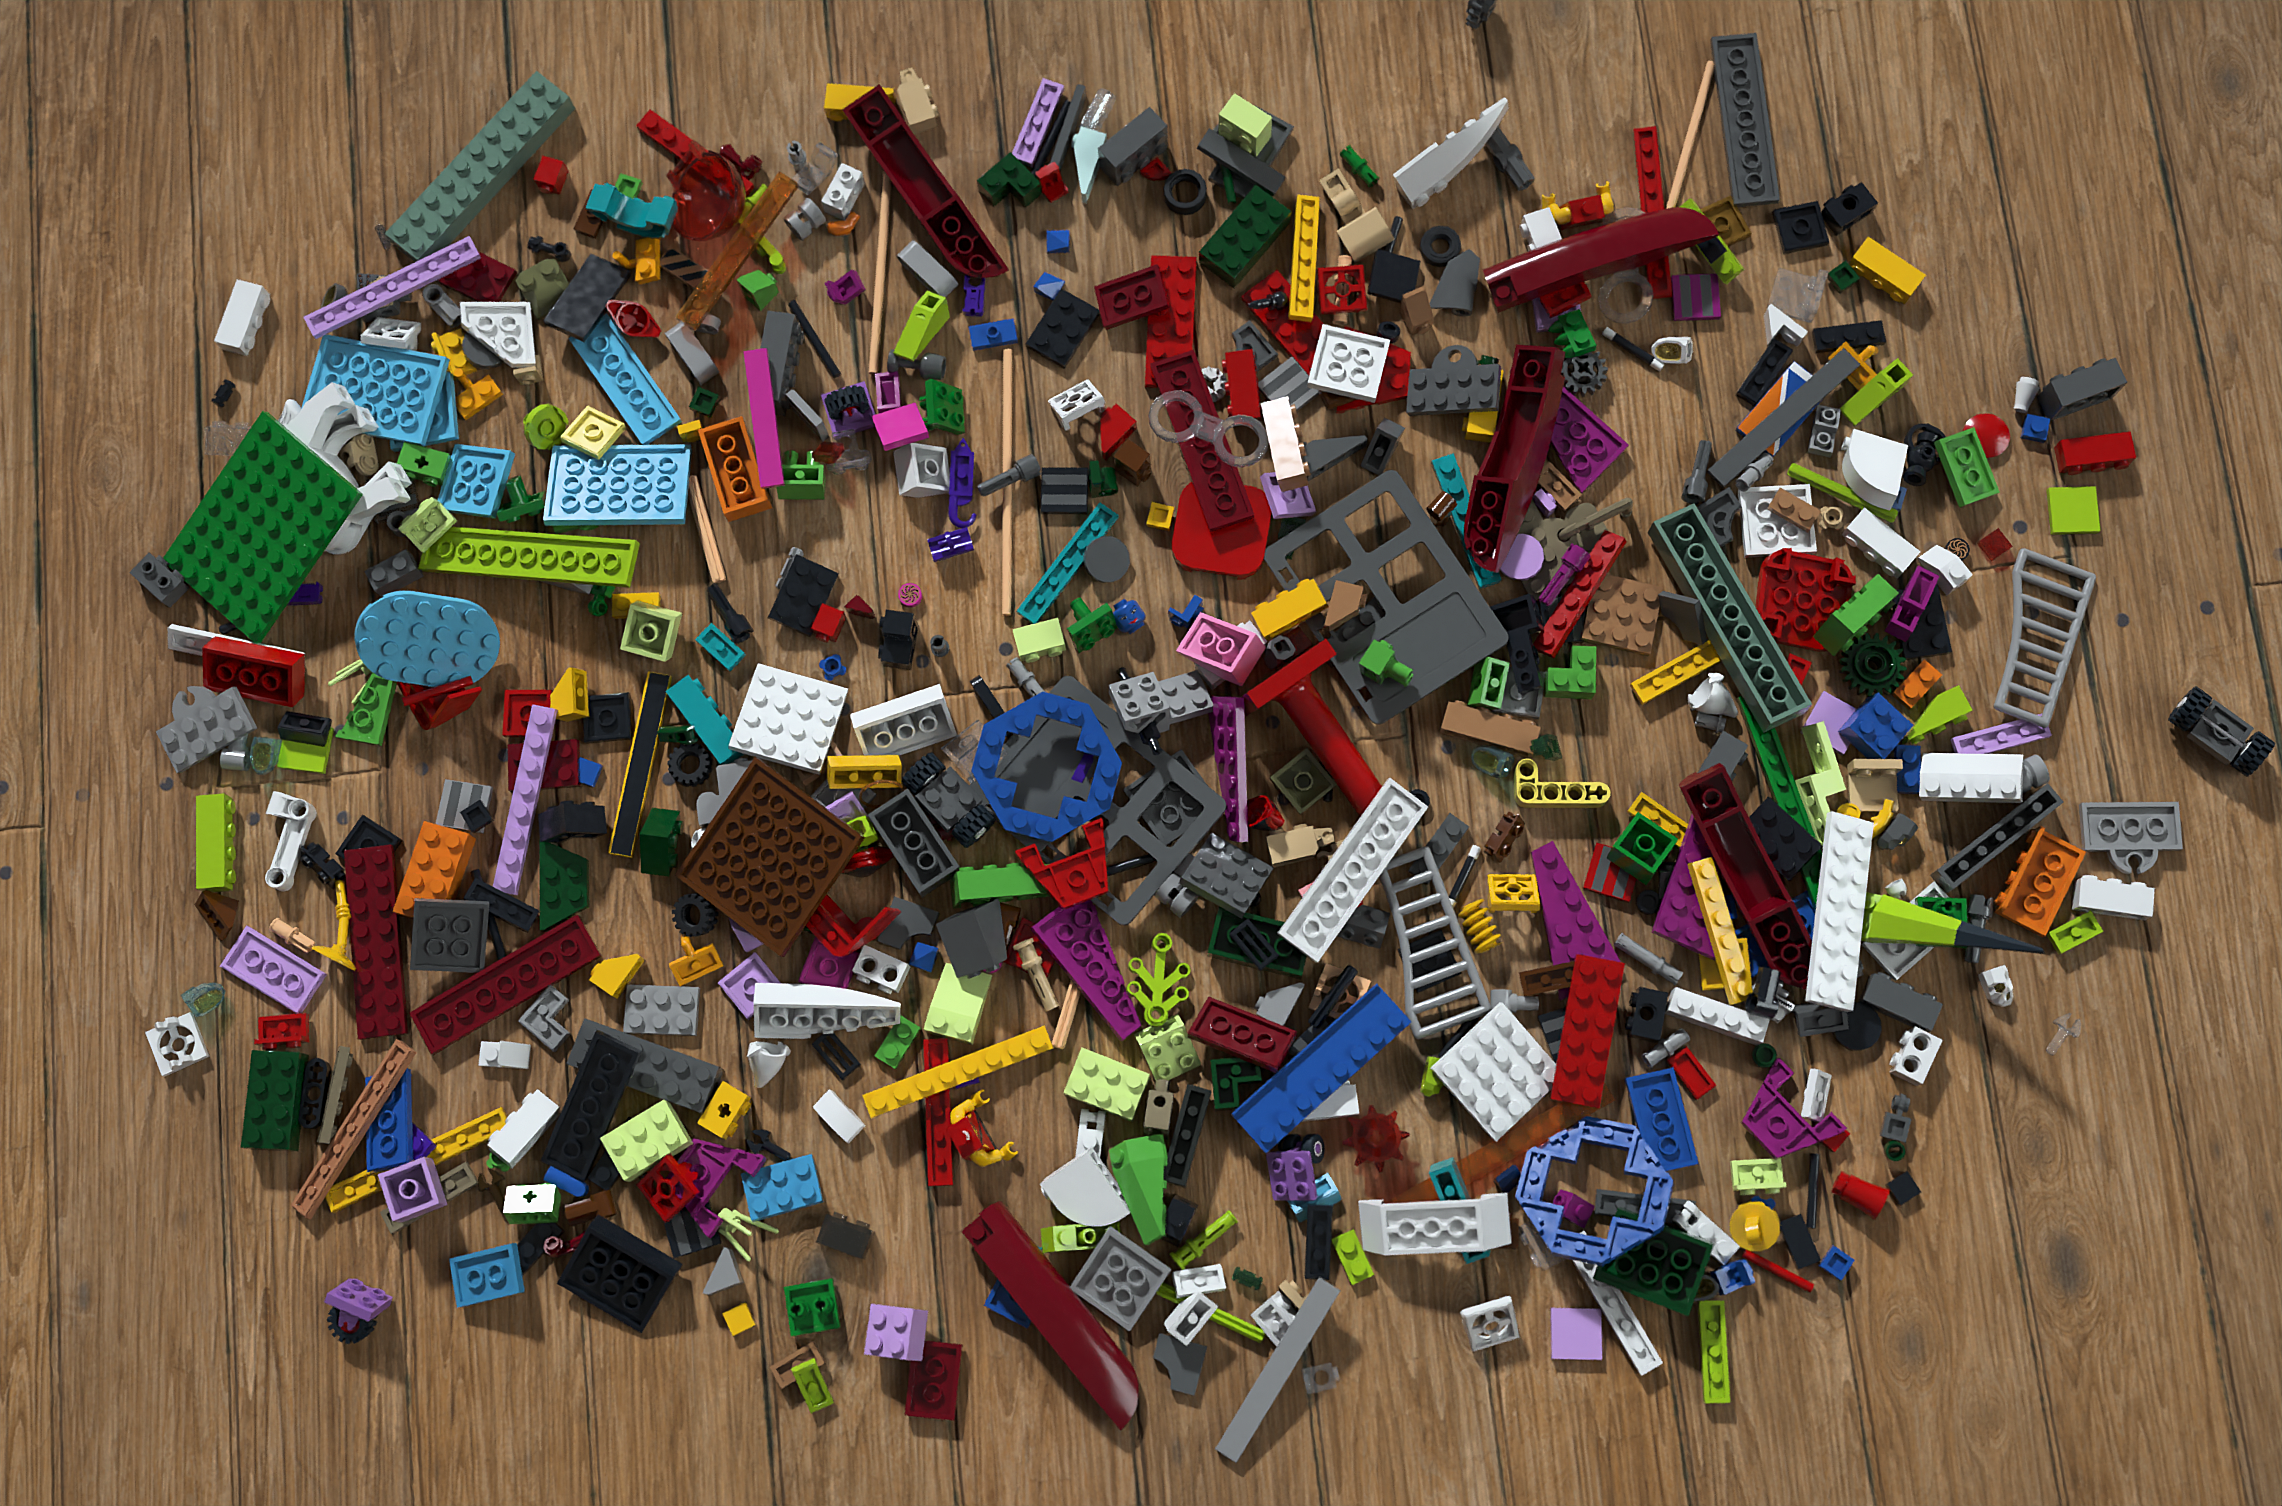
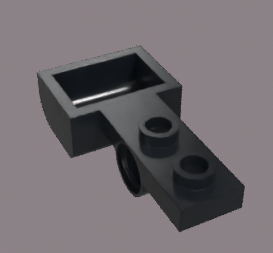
M1527 594L1490 606L1508 633L1507 648L1518 693L1524 694L1543 688L1538 667L1540 664L1539 655L1530 635L1544 630L1536 599L1533 595Z

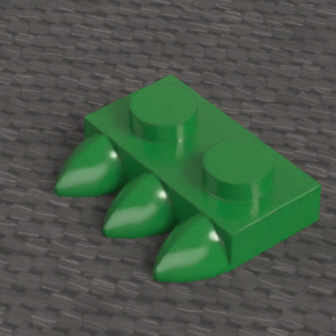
M1580 309L1558 316V320L1551 324L1548 329L1551 333H1561L1555 339L1554 344L1566 346L1563 349L1565 351L1564 358H1574L1596 350V343Z

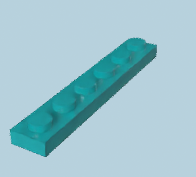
M1454 453L1432 460L1431 465L1441 491L1447 492L1457 502L1456 508L1451 512V518L1478 589L1500 583L1502 579L1499 572H1491L1479 566L1466 548L1464 523L1470 495Z
M1099 502L1016 610L1017 614L1031 624L1039 623L1084 564L1083 555L1086 547L1091 541L1105 536L1117 521L1119 515Z

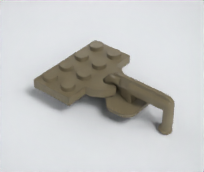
M1627 497L1600 511H1597L1596 507L1590 503H1582L1570 509L1566 514L1565 520L1561 518L1543 520L1532 500L1518 534L1530 535L1539 541L1543 548L1544 561L1542 569L1536 576L1521 581L1527 594L1533 595L1538 602L1540 595L1561 567V557L1571 543L1580 546L1585 551H1592L1604 530H1607L1604 521L1618 514L1622 517L1631 516L1633 500ZM1573 576L1570 577L1562 589L1570 586L1574 580Z

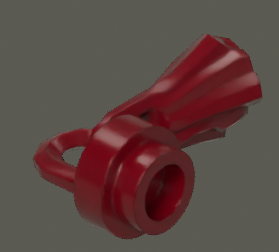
M725 144L720 147V157L741 167L740 174L747 180L752 179L762 169L761 165L763 162L757 156L752 154L743 162L731 144ZM751 169V173L748 176H746L745 171L750 172Z
M585 1232L566 1242H563L559 1237H549L544 1243V1251L549 1257L559 1258L574 1252ZM567 1245L570 1246V1249L568 1250L565 1249V1246Z

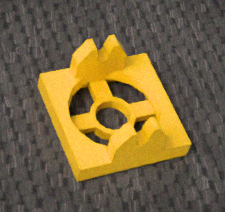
M1535 874L1487 875L1488 913H1495V911H1530L1531 913H1537V911H1540ZM1517 888L1520 891L1513 893L1509 892L1507 889ZM1496 894H1505L1511 900H1501ZM1523 894H1530L1528 900H1519V897Z

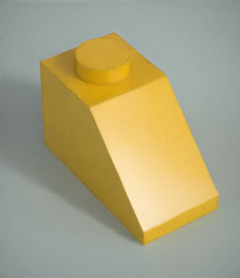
M573 667L567 668L551 693L550 708L558 710L557 720L568 722L589 717L587 671Z
M638 954L603 960L601 964L598 963L592 969L589 980L618 999L645 959Z

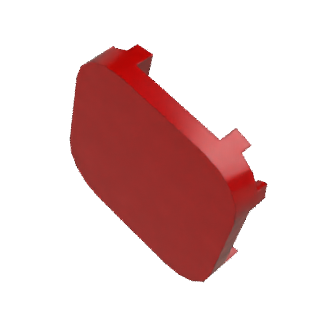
M1190 482L1182 490L1179 498L1172 539V555L1175 561L1183 570L1188 572L1194 570L1237 577V580H1246L1247 577L1254 575L1262 568L1272 514L1265 492L1259 488L1244 485L1254 512V518L1210 532L1192 482Z
M1782 548L1767 556L1762 562L1755 608L1777 644L1818 652L1828 651L1813 636L1832 613L1851 598L1852 586L1856 585V575H1852L1849 567L1844 564L1845 560L1838 557L1829 559L1792 551V548Z

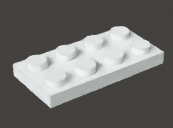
M1935 881L1916 896L1950 898ZM1915 898L1909 903L1915 905ZM1863 942L1861 944L1894 981L1898 980L1934 948L1903 943Z

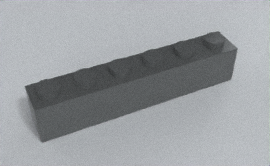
M2047 783L1930 876L1945 893L1950 892L2064 801Z

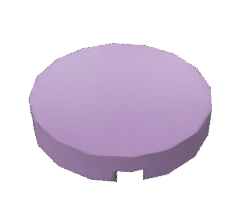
M1517 534L1500 568L1501 572L1509 579L1521 581L1536 576L1542 569L1544 561L1543 548L1539 541L1530 535Z

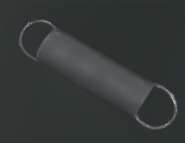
M379 224L375 227V230L383 248L388 250L392 246L391 241L385 235L386 230L384 226Z

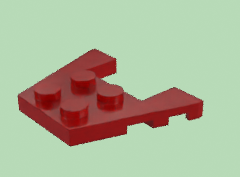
M1344 326L1345 330L1363 333L1351 327ZM1389 344L1375 403L1358 399L1338 406L1336 413L1341 414L1347 410H1358L1369 405H1380L1407 399L1411 352Z
M1102 818L1084 824L1081 827L1090 849L1054 863L1044 865L1035 843L1015 851L1019 861L1062 910L1108 893Z

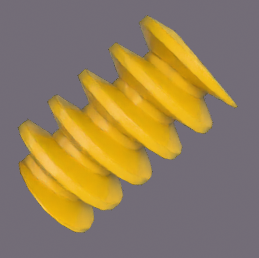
M1479 899L1460 909L1462 911L1458 914L1459 919L1467 918L1462 923V926L1471 927L1466 934L1467 936H1475L1470 943L1471 945L1479 944L1475 949L1477 954L1487 952L1502 944L1496 942L1501 934L1492 933L1497 926L1488 925L1493 917H1484V914L1489 910L1488 907L1480 908L1484 899Z

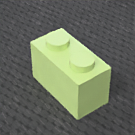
M1058 618L1012 629L1021 662H1035L1039 660V657L1045 655L1049 657L1062 654V651L1066 650Z

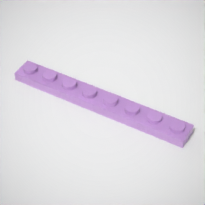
M468 236L304 316V319L313 337L317 339L481 257L472 239Z
M532 704L493 883L494 888L504 893L518 895L557 709Z

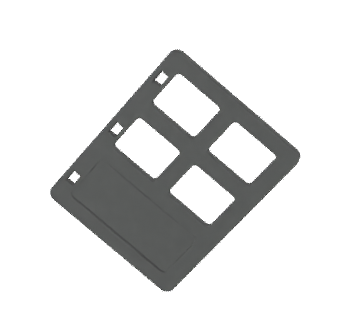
M1395 470L1384 472L1265 549V562L1283 589L1290 592L1297 588L1296 585L1300 580L1286 561V556L1324 531H1331L1351 560V565L1319 585L1326 601L1331 600L1336 580L1351 584L1364 581L1385 611L1386 615L1346 642H1341L1333 630L1329 631L1333 638L1328 640L1337 653L1330 660L1374 724L1381 725L1484 658L1501 649L1508 642V633L1406 483ZM1388 492L1409 520L1411 526L1377 549L1367 553L1346 524L1345 518ZM1424 543L1444 572L1445 578L1405 604H1401L1379 573V569L1417 544ZM1286 568L1293 577L1288 583L1280 573V571ZM1321 612L1305 620L1319 643L1324 640L1319 630L1325 628L1326 620ZM1374 639L1378 642L1384 640L1393 646L1392 650L1395 651L1396 660L1413 669V678L1407 687H1404V685L1389 676L1380 685L1360 672L1359 662ZM1364 687L1367 688L1372 696L1367 702L1358 691Z
M1064 676L1049 693L1089 704L1115 751L1121 744L1126 743L1155 767L1153 774L1124 807L1120 808L1112 802L1110 809L1101 814L1109 821V825L1103 831L1105 858L1118 842L1127 836L1157 860L1155 868L1127 901H1119L1109 891L1106 895L1113 900L1109 907L1100 901L1098 897L1091 899L1094 904L1118 924L1128 925L1224 814L1227 805L1220 795L1163 749L1159 755H1153L1150 746L1143 744L1139 733L1124 729L1116 711L1074 677ZM1036 715L1030 738L1016 734L1010 737L1002 747L994 777L1017 783L1012 807L1057 819L1063 796L1073 799L1080 797L1087 802L1091 787L1090 780L1094 776L1099 757L1093 756V763L1082 783L1071 779L1084 753L1076 751L1082 728ZM974 779L969 786L983 799L981 804L996 818V822L1001 825L995 812L987 807L989 802L978 782ZM1170 782H1174L1203 805L1204 809L1172 847H1167L1138 823V819ZM1008 831L1025 846L1035 843L1042 860L1046 864L1067 858L1050 842ZM1047 846L1057 853L1053 861L1042 852Z

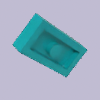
M712 623L695 639L729 672L746 656L737 645Z

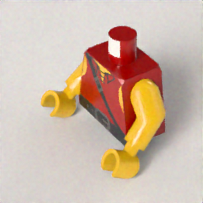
M1606 181L1604 186L1596 184V196L1568 201L1560 207L1555 204V194L1551 193L1550 197L1542 195V209L1550 208L1555 222L1561 226V231L1604 222L1605 215L1611 214L1614 209L1610 184L1608 181Z
M983 1089L972 1094L970 1100L967 1099L951 1111V1125L947 1127V1131L961 1157L965 1160L973 1161L980 1167L999 1162L1002 1159L1009 1161L1018 1153V1151L1011 1152L1009 1150L1014 1145V1142H1008L999 1151L975 1109V1107H981L990 1100V1098L986 1100L981 1099L980 1093L985 1091Z

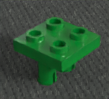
M935 379L926 380V395L919 398V401H921L919 405L922 410H927V417L922 418L927 431L938 428L956 435L965 433L962 389Z
M521 475L508 479V483L505 485L511 502L501 504L497 516L500 522L506 520L507 523L519 520L520 515L528 513L529 516H533L543 512L542 509L545 508L546 491L530 495L527 494Z
M1079 597L1071 602L1070 606L1074 611L1073 615L1077 622L1067 629L1078 653L1090 650L1097 641L1110 637L1118 628L1112 609L1107 603L1091 612L1082 598Z
M1915 898V905L1967 922V898ZM1916 944V946L1966 948L1962 946Z
M834 1278L784 1287L791 1337L841 1328Z

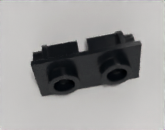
M312 842L307 846V850L302 846L300 860L303 865L308 869L312 868L317 873L316 876L322 884H328L332 889H335V880L345 878V869L334 859L325 863L324 861L330 855L320 844Z

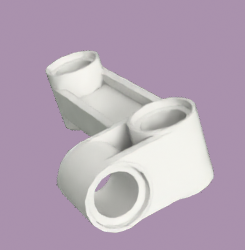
M276 791L272 793L266 814L284 818L286 822L265 880L269 886L285 892L292 888L294 884V875L300 860L301 847H304L311 823L315 819L317 812L316 808L305 800ZM306 806L305 814L299 817V810ZM283 874V881L280 884H276L277 877Z

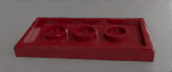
M1208 996L1187 1035L1192 1040L1277 1073L1297 1036V1031Z

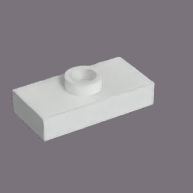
M1810 1069L1807 1087L1804 1091L1802 1117L1813 1122H1820L1824 1119L1832 1075L1819 1069Z
M1221 1264L1174 1271L1172 1273L1177 1298L1191 1296L1197 1291L1206 1294L1226 1289Z

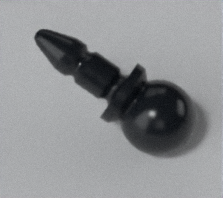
M1276 292L1273 295L1268 294L1264 299L1252 301L1248 304V307L1253 309L1283 310L1287 307L1289 298L1284 292Z

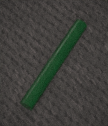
M1220 164L1228 205H1234L1237 201L1231 171Z

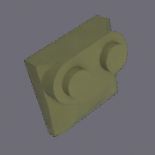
M545 259L521 272L515 280L527 302H530V307L538 320L548 315L569 285L555 259Z
M1308 748L1269 778L1275 788L1283 794L1299 814H1302L1337 785Z

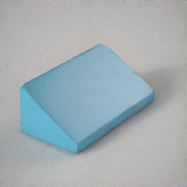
M1328 1173L1315 1179L1316 1200H1287L1298 1222L1307 1219L1308 1203L1334 1205L1342 1200L1337 1187Z

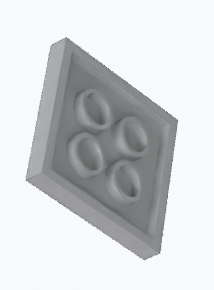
M1110 1226L1070 1287L1079 1296L1130 1331L1172 1269Z

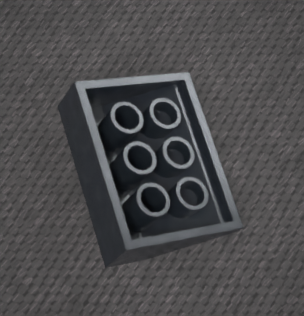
M598 1214L588 1226L557 1284L642 1334L683 1264Z

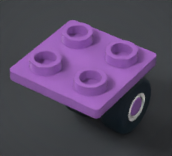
M1289 1134L1283 1141L1282 1151L1266 1153L1274 1200L1314 1201L1317 1199L1312 1164L1320 1163L1325 1154L1324 1141L1319 1134H1307L1302 1141L1299 1134Z

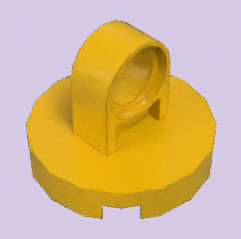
M1749 1201L1738 1206L1730 1218V1233L1733 1240L1740 1247L1749 1251H1763L1776 1243L1780 1234V1220L1777 1213L1768 1206H1765V1203Z

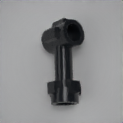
M531 236L528 241V249L532 253L538 254L539 251L555 255L559 262H567L571 257V252L568 250L566 243L548 244L543 242L544 239L540 236Z

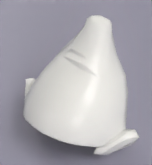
M1709 673V677L1701 683L1694 694H1688V704L1691 711L1697 710L1705 714L1726 715L1734 718L1738 715V710L1731 694L1721 682L1724 676L1719 673Z
M757 1041L749 1044L747 1057L749 1058V1064L754 1075V1086L756 1088L765 1086L781 1069L786 1055L788 1056L791 1053L786 1044L778 1042V1045Z

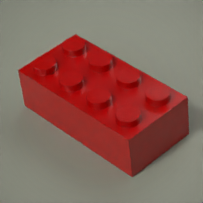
M218 636L212 638L202 647L203 687L211 691L222 693L231 687H237L243 698L292 708L305 696V654Z

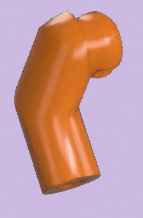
M850 211L845 220L829 222L827 230L835 236L848 235L853 230L860 216Z

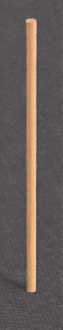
M1708 61L1666 209L1676 207L1713 77L1714 61ZM1647 277L1639 301V307L1643 308L1648 307L1650 300Z
M884 170L869 359L870 375L878 373L892 183Z
M1011 349L1003 350V472L1012 468ZM1012 484L1003 488V616H1011Z

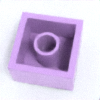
M422 1157L378 1174L386 1203L394 1222L402 1223L448 1205L434 1161L431 1158Z
M871 1304L864 1354L922 1361L928 1311Z

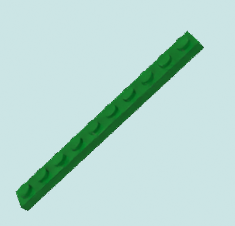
M1739 696L1737 702L1774 801L1815 837L1776 729L1773 728L1763 733L1744 698ZM1821 850L1800 871L1815 912L1822 860Z

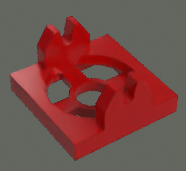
M1364 265L1317 269V293L1321 315L1367 312ZM1337 274L1338 281L1334 286H1325L1328 279ZM1345 274L1354 277L1357 284L1351 285L1345 280ZM1339 283H1345L1349 287V292L1345 295H1340L1336 291V286ZM1358 292L1356 301L1347 306V297L1350 293ZM1325 294H1335L1340 299V306L1331 303Z
M671 1153L666 1155L636 1184L665 1223L677 1215L700 1192L693 1183L697 1179L698 1172H691L689 1170L692 1167L690 1163L682 1162L678 1164ZM668 1170L673 1172L674 1176L670 1180L664 1179L659 1172ZM654 1180L657 1183V1188H654ZM664 1182L671 1187V1193L668 1196L664 1194L666 1190L661 1188ZM679 1182L683 1185L681 1200L675 1194V1186Z

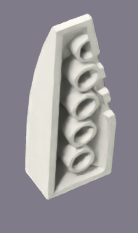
M1506 98L1501 99L1479 115V120H1469L1464 124L1459 133L1452 131L1446 135V140L1438 146L1435 142L1393 174L1397 190L1412 209L1416 206H1423L1429 200V196L1444 190L1448 185L1447 183L1482 149L1509 109Z
M756 983L753 1003L755 1038L805 1039L811 1038V1034L823 1032L824 1035L833 1034V1031L846 1029L847 1032L857 1031V1028L861 1026L876 1028L900 1024L901 1003L863 992L830 986Z

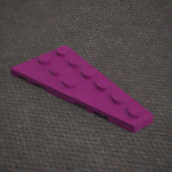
M1563 387L1550 443L1576 489L1583 494L1628 448L1629 444Z
M1209 695L1214 704L1213 712L1208 713L1221 794L1227 805L1225 811L1227 834L1231 841L1248 842L1244 698Z
M1691 815L1651 933L1716 961L1687 866L1688 863L1709 857L1713 858L1693 815ZM1713 858L1718 878L1721 884V872Z
M1091 900L1062 910L1059 906L1035 924L1031 931L1122 1042L1140 1028L1141 1023L1132 1000L1126 993L1124 979L1117 968V961L1105 930L1098 919L1095 905L1093 906Z

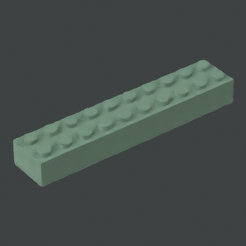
M536 71L385 232L391 243L414 262L449 246L576 109L570 97Z
M1695 503L1654 521L1648 531L1650 538L1683 595L1700 600L1706 634L1763 733L1805 714L1812 705L1811 701Z

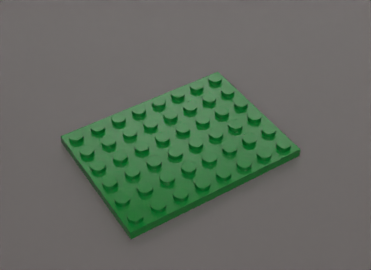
M262 411L163 558L169 563V567L173 571L176 569L184 576L185 582L254 643H261L363 493L271 414Z

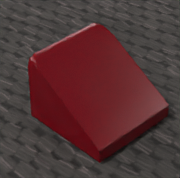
M856 595L845 605L846 611L850 614L869 619L875 618L873 609L859 595Z

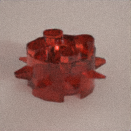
M1369 1105L1366 1116L1361 1119L1351 1116L1348 1118L1353 1131L1351 1137L1343 1140L1342 1144L1353 1148L1354 1153L1357 1155L1354 1163L1355 1166L1358 1167L1364 1162L1375 1164L1378 1172L1381 1173L1383 1172L1384 1163L1389 1159L1394 1158L1400 1161L1404 1159L1398 1148L1401 1145V1140L1409 1137L1410 1134L1409 1132L1400 1131L1397 1123H1395L1398 1114L1396 1111L1386 1116L1385 1114L1377 1113L1374 1106ZM1374 1132L1382 1137L1378 1145H1374V1142H1371L1369 1139L1373 1136Z

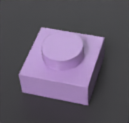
M1542 489L1537 491L1532 500L1541 513L1548 518L1555 511L1556 501L1550 493H1545Z

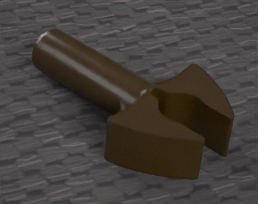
M488 1168L493 1178L492 1184L486 1182L483 1173H479L478 1190L479 1192L490 1191L500 1213H503L505 1198L499 1185L501 1181L505 1180V1177L499 1172Z

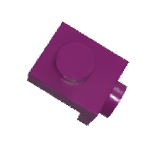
M852 269L837 281L832 282L828 280L825 283L829 298L833 302L844 305L866 290L857 271Z
M1562 1189L1559 1190L1553 1200V1204L1564 1206L1563 1217L1582 1228H1585L1595 1208L1594 1205L1574 1193Z

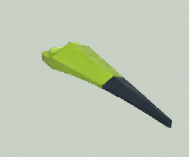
M1866 892L1861 941L1869 943L1948 945L2036 954L2044 953L2042 948L1885 894L1882 896Z

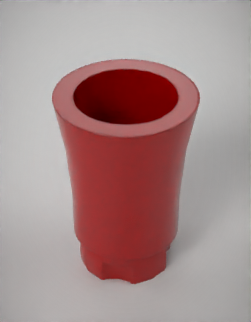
M1843 1171L1840 1172L1831 1189V1193L1839 1196V1199L1853 1205L1873 1220L1878 1217L1890 1192V1189L1874 1185L1852 1174L1848 1175Z

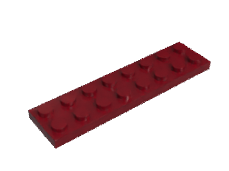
M1191 350L1151 363L1150 367L1209 531L1219 530L1254 518V512L1195 351Z
M390 844L344 850L348 908L351 911V918L349 919L352 963L356 967V970H353L358 1039L365 1040L408 1034L399 915L393 912L398 897L394 847Z
M577 914L409 1012L430 1053L435 1055L544 991L547 987L556 984L602 957L581 917Z

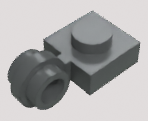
M1905 1094L1894 1095L1891 1109L1895 1110V1114L1885 1112L1880 1132L1881 1137L1906 1143L1911 1118L1902 1116L1903 1112L1907 1113L1910 1105V1098H1906Z

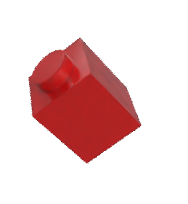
M542 156L533 180L541 192L560 195L569 170L564 161Z
M822 603L811 627L814 635H816L815 638L825 643H828L829 640L836 643L847 618L844 611Z

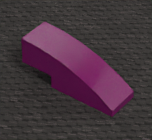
M898 371L876 373L878 414L902 407Z
M1919 565L1916 567L1884 630L1885 632L1905 642L1908 640L1915 629L1920 615L1925 610L1939 575Z

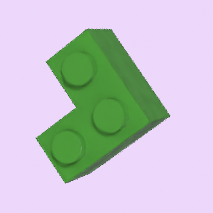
M1572 646L1569 652V668L1548 667L1545 674L1544 697L1592 699L1595 695V646Z

